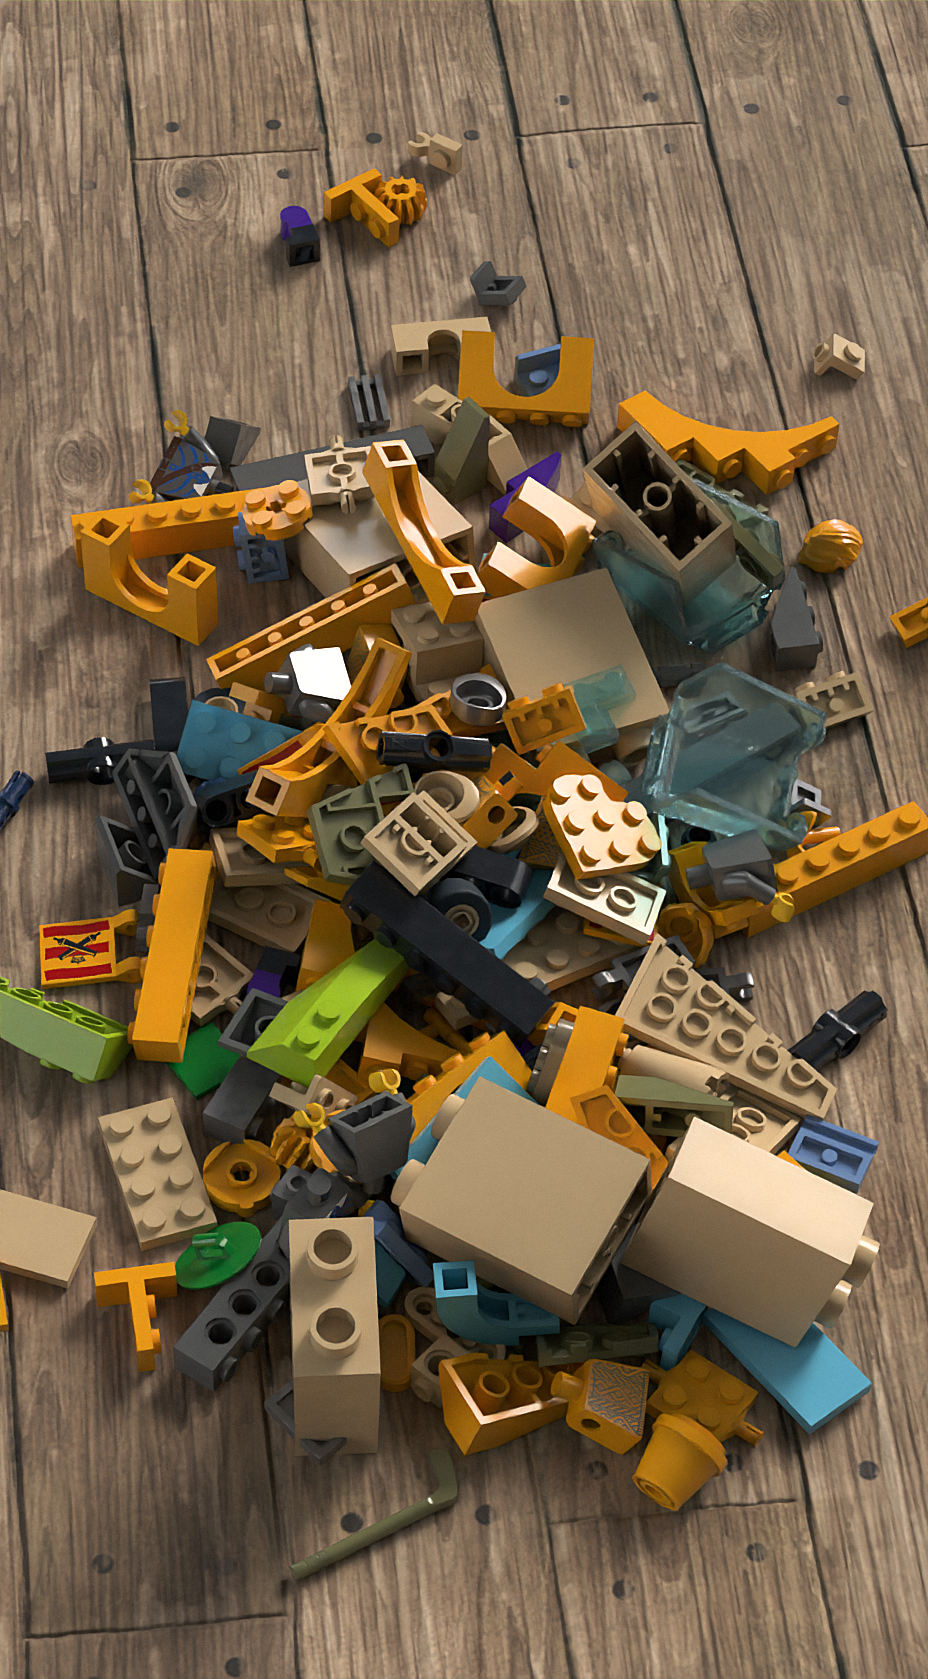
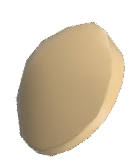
M449 771L430 772L422 776L414 788L417 796L424 790L457 823H461L471 817L480 803L479 791L473 782L465 776Z
M513 807L518 813L516 819L487 849L504 855L523 848L532 838L540 820L537 814L527 807Z

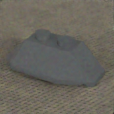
M129 748L113 770L112 775L154 881H159V867L161 863H166L169 848L187 849L198 834L197 804L175 753Z

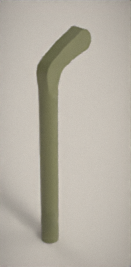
M440 1448L429 1452V1464L439 1484V1488L434 1493L289 1566L295 1581H299L436 1511L454 1505L458 1500V1486L450 1453Z

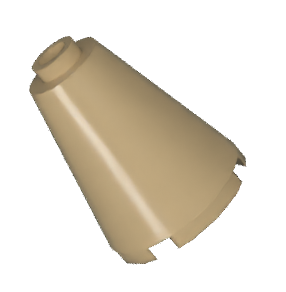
M637 1045L633 1050L627 1048L617 1064V1068L621 1070L620 1075L661 1078L718 1098L725 1093L727 1086L721 1083V1080L729 1079V1074L720 1068L641 1045Z

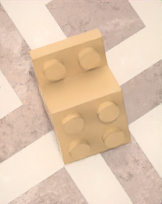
M431 602L413 604L391 610V622L404 642L403 649L412 652L408 662L405 681L418 703L437 693L443 694L452 688V684L457 678L465 674L480 672L482 668L484 637L474 621L442 625Z
M423 790L418 796L414 792L410 794L365 835L360 844L416 896L422 890L426 893L474 848L477 841Z

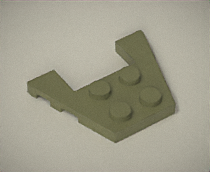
M407 763L400 764L394 767L392 771L381 776L378 774L356 788H348L309 808L307 816L325 881L351 886L373 860L386 869L360 842L365 835L384 819L380 803L404 801L414 792ZM422 890L418 895L423 898L425 892Z

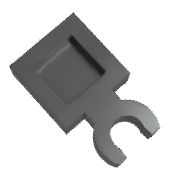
M144 884L139 911L140 921L136 934V941H138L137 953H149L146 935L148 926L154 925L156 916H153L152 906L154 895L159 894V885Z

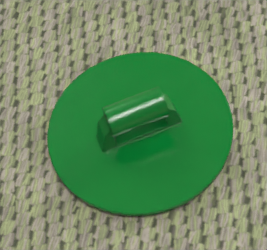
M231 1222L215 1227L206 1233L195 1234L191 1245L180 1255L176 1262L175 1271L178 1284L186 1289L200 1290L219 1285L234 1277L257 1254L261 1245L260 1231L255 1225L248 1222Z

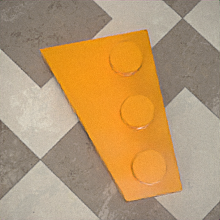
M432 704L393 711L389 715L370 718V716L357 718L353 722L342 724L339 722L330 723L322 729L361 785L366 783L368 779L378 774L381 776L396 767L379 765L377 760L376 747L378 736L382 731L428 734L434 730H441L452 735V732Z

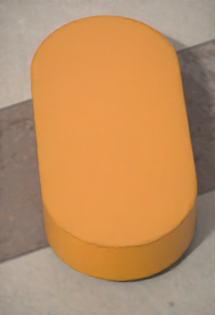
M390 1314L378 1321L380 1387L387 1391L399 1392L411 1386V1365L415 1362V1331L413 1324L408 1318L398 1314Z

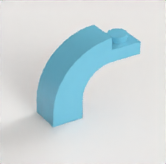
M474 1260L433 1263L437 1313L442 1323L453 1333L474 1342L489 1345L504 1344L505 1346L519 1345V1336L559 1333V1316L512 1293H498L482 1287L476 1281Z

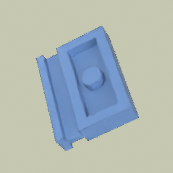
M806 1114L803 1125L800 1127L788 1154L806 1171L835 1185L858 1193L872 1159L878 1150L879 1142Z

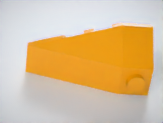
M477 1352L441 1360L438 1369L444 1423L464 1456L503 1445L566 1416L568 1400L551 1394L552 1381L559 1371L573 1376L574 1372L587 1361L538 1367V1361H524L523 1355L510 1354L508 1359H489L488 1353Z

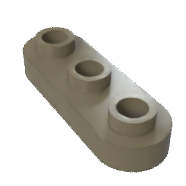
M562 1018L559 1019L558 1025L549 1024L543 1046H541L526 1089L527 1092L533 1093L532 1098L543 1106H546L575 1023Z

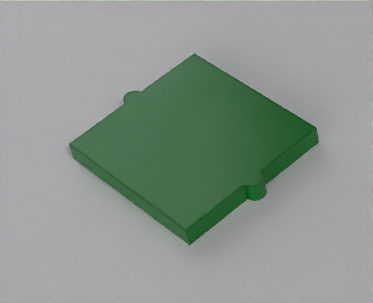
M213 1022L191 1034H187L182 1063L166 1062L196 1100L218 1089L240 1057V1054L218 1046V1040L222 1033Z

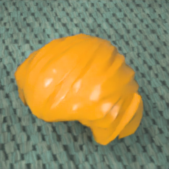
M827 520L819 523L806 533L797 560L800 564L806 565L820 573H834L839 567L848 570V567L858 558L863 547V539L852 525L841 520Z
M693 903L669 904L661 910L658 918V934L664 939L678 935L695 960V968L705 964L714 941L712 921L709 916L701 912Z

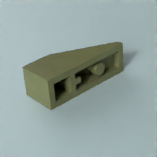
M470 397L463 399L435 461L434 486L441 495H445L454 505L487 488L490 415Z
M619 1075L615 1095L646 1134L683 1137L694 1117L732 1134L734 1102L661 1078Z

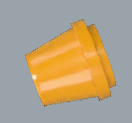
M671 1413L670 1415L660 1414L652 1425L653 1435L632 1479L637 1487L653 1501L669 1510L678 1511L712 1477L720 1476L728 1462L724 1455L725 1449L723 1445L702 1425L679 1413Z

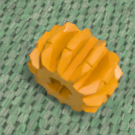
M403 175L400 179L390 176L388 182H380L378 189L375 190L374 196L399 218V226L402 223L411 226L413 220L420 221L423 213H425V208H427L426 193L423 184L416 183L415 178L407 180L404 179Z
M293 1115L289 1119L284 1118L282 1123L278 1124L273 1133L274 1136L271 1140L269 1151L272 1155L276 1156L275 1162L277 1164L284 1165L287 1168L286 1172L293 1164L313 1174L318 1169L311 1158L309 1150L314 1130L311 1127H299L295 1123Z

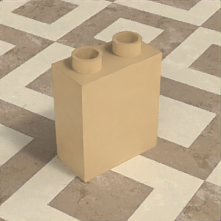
M636 421L583 468L593 509L685 607L736 562L733 523Z
M418 471L423 500L436 534L445 548L455 558L465 564L472 565L477 573L473 526ZM308 478L298 481L299 488L305 490L311 500ZM375 497L363 501L354 500L356 510L352 514H350L349 506H347L348 514L342 512L341 502L332 505L312 506L313 517L311 520L308 517L303 522L304 529L294 536L283 539L285 552L325 598L396 563L416 603L421 604L430 601Z
M607 568L481 603L474 623L484 637L482 668L491 664L499 682L505 689L509 702L528 695L531 701L543 696L542 689L562 682L563 687L572 685L574 689L573 694L587 728L559 739L562 743L590 764L616 757L618 762L624 767L634 766L650 759L658 752V744L670 716V710ZM506 729L505 731L514 750V753L517 754L512 739L509 735V732ZM544 746L518 756L537 769L540 763L535 758Z
M479 1076L466 1099L451 1094L440 1107L431 1130V1136L440 1142L426 1165L411 1159L402 1169L395 1182L391 1194V1202L400 1206L399 1211L405 1239L449 1262L474 1260L475 1275L575 1325L652 1192L651 1160Z
M694 1117L647 1199L620 1263L796 1348L813 1321L829 1329L833 1328L846 1304L852 1285L859 1288L869 1273L880 1243L862 1234L874 1203Z
M373 1217L289 1220L295 1456L309 1455L300 1446V1439H312L314 1442L330 1441L338 1437H347V1444L335 1454L378 1453L381 1371Z

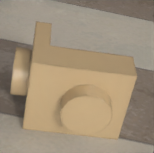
M835 333L825 342L819 343L813 352L814 373L819 376L830 366L856 380L865 373V350L858 344L850 342Z

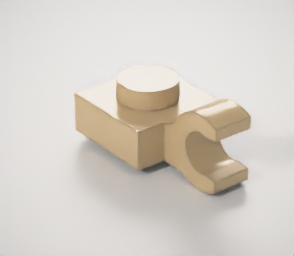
M423 132L417 133V143L413 141L408 142V153L415 157L429 156V164L453 175H456L462 169V144L438 133L431 138Z

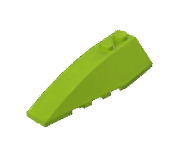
M375 938L291 999L248 1050L247 1058L309 1088L316 1074L325 1077L409 971L410 967L402 955L393 948L384 947Z
M0 977V1037L23 1051L40 1058V1064L56 1070L66 1069L73 1073L72 1077L75 1080L94 1084L95 1081L110 1078L132 1049L133 1045L128 1044L127 1025L67 1000H64L62 1004L43 1000L45 992L34 988L29 990L18 987L9 988L10 980Z

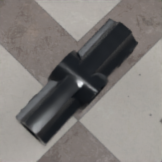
M434 730L428 734L382 731L378 736L376 755L379 765L398 766L407 763V767L418 768L424 773L440 770L486 773L490 769L492 744L489 743V739L456 737L441 730ZM428 747L435 748L439 752L440 757L432 755Z
M97 737L87 741L83 748L46 752L49 784L88 779L89 782L95 785L111 784L115 781L112 772L127 750L130 748L155 751L154 741L150 739L114 744L108 738Z
M864 990L837 1012L833 1009L826 1011L816 1021L812 1031L787 1051L796 1059L805 1060L816 1071H819L836 1056L840 1059L849 1056L860 1043L862 1036L887 1017L888 1009L884 1005L882 997L875 991L868 992Z

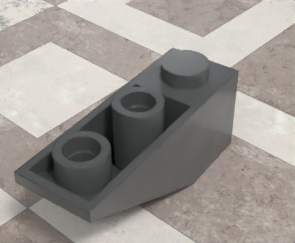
M790 568L770 624L768 649L775 672L816 667L818 653L823 651L821 632H816L814 628L815 614L813 607L807 606L806 585L804 581H799L796 568Z

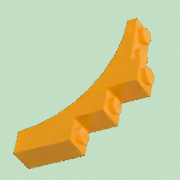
M646 390L619 403L617 428L622 432L636 421L674 462L680 459L686 462L692 461L700 470L714 477L715 484L728 478H733L742 471L766 495L778 489H783L793 482L795 468L802 467L807 462L823 454H828L836 448L840 425L830 416L810 425L781 431L752 432L730 430L707 425L685 417L663 405Z
M376 638L353 685L328 721L302 748L288 758L273 765L259 766L245 801L276 816L308 818L307 811L312 805L321 801L327 784L345 785L351 770L322 729L330 723L339 722L342 724L353 722L357 718L367 716L374 718L387 715L412 652L382 638Z
M560 740L554 746L547 742L535 758L540 763L537 769L501 743L497 749L492 746L490 769L486 773L440 770L465 776L469 780L483 773L492 784H495L510 770L524 786L518 793L547 796V790L559 777L565 775H579L582 777L594 775L601 781L602 789L611 801L623 802L629 794L628 791ZM435 748L430 751L432 755L440 757L439 752Z
M315 899L295 991L305 990L355 953L351 935V920L345 915L344 910L340 908L341 904ZM384 1002L353 1040L363 1043L357 1077L364 1078L367 1081L370 1074L386 1069H394L398 1071L400 1076L414 1081L423 1073L432 1074L433 1077H436L443 1072L440 1065L457 1053H460L461 1056L466 1054L423 1035L400 1019Z

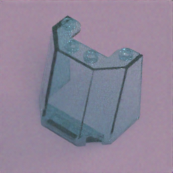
M697 479L692 480L709 499L713 497L720 505L726 504L730 507L736 516V520L744 528L752 529L758 536L760 544L768 552L773 551L783 562L779 523L776 520ZM609 530L592 540L596 568L598 570L607 568L613 583L677 640L712 655L764 623L769 613L765 607L773 591L780 590L785 581L784 571L782 583L775 589L770 590L742 567L739 557L736 555V562L685 607L682 604L679 582L644 563L631 549L625 551L624 540L620 533Z
M719 662L680 682L673 693L674 700L670 711L666 717L661 714L658 716L651 732L640 785L642 794L651 800V810L658 815L729 837L757 829L766 848L778 852H783L802 844L807 833L805 816L798 812L790 814L793 786L798 778L797 765L800 754L817 747L823 741L826 733L824 726L827 713L723 662Z

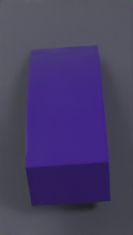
M559 452L553 453L507 481L506 495L490 504L489 529L506 544L523 532V530L502 517L512 495L528 476L555 493L561 471L562 455Z

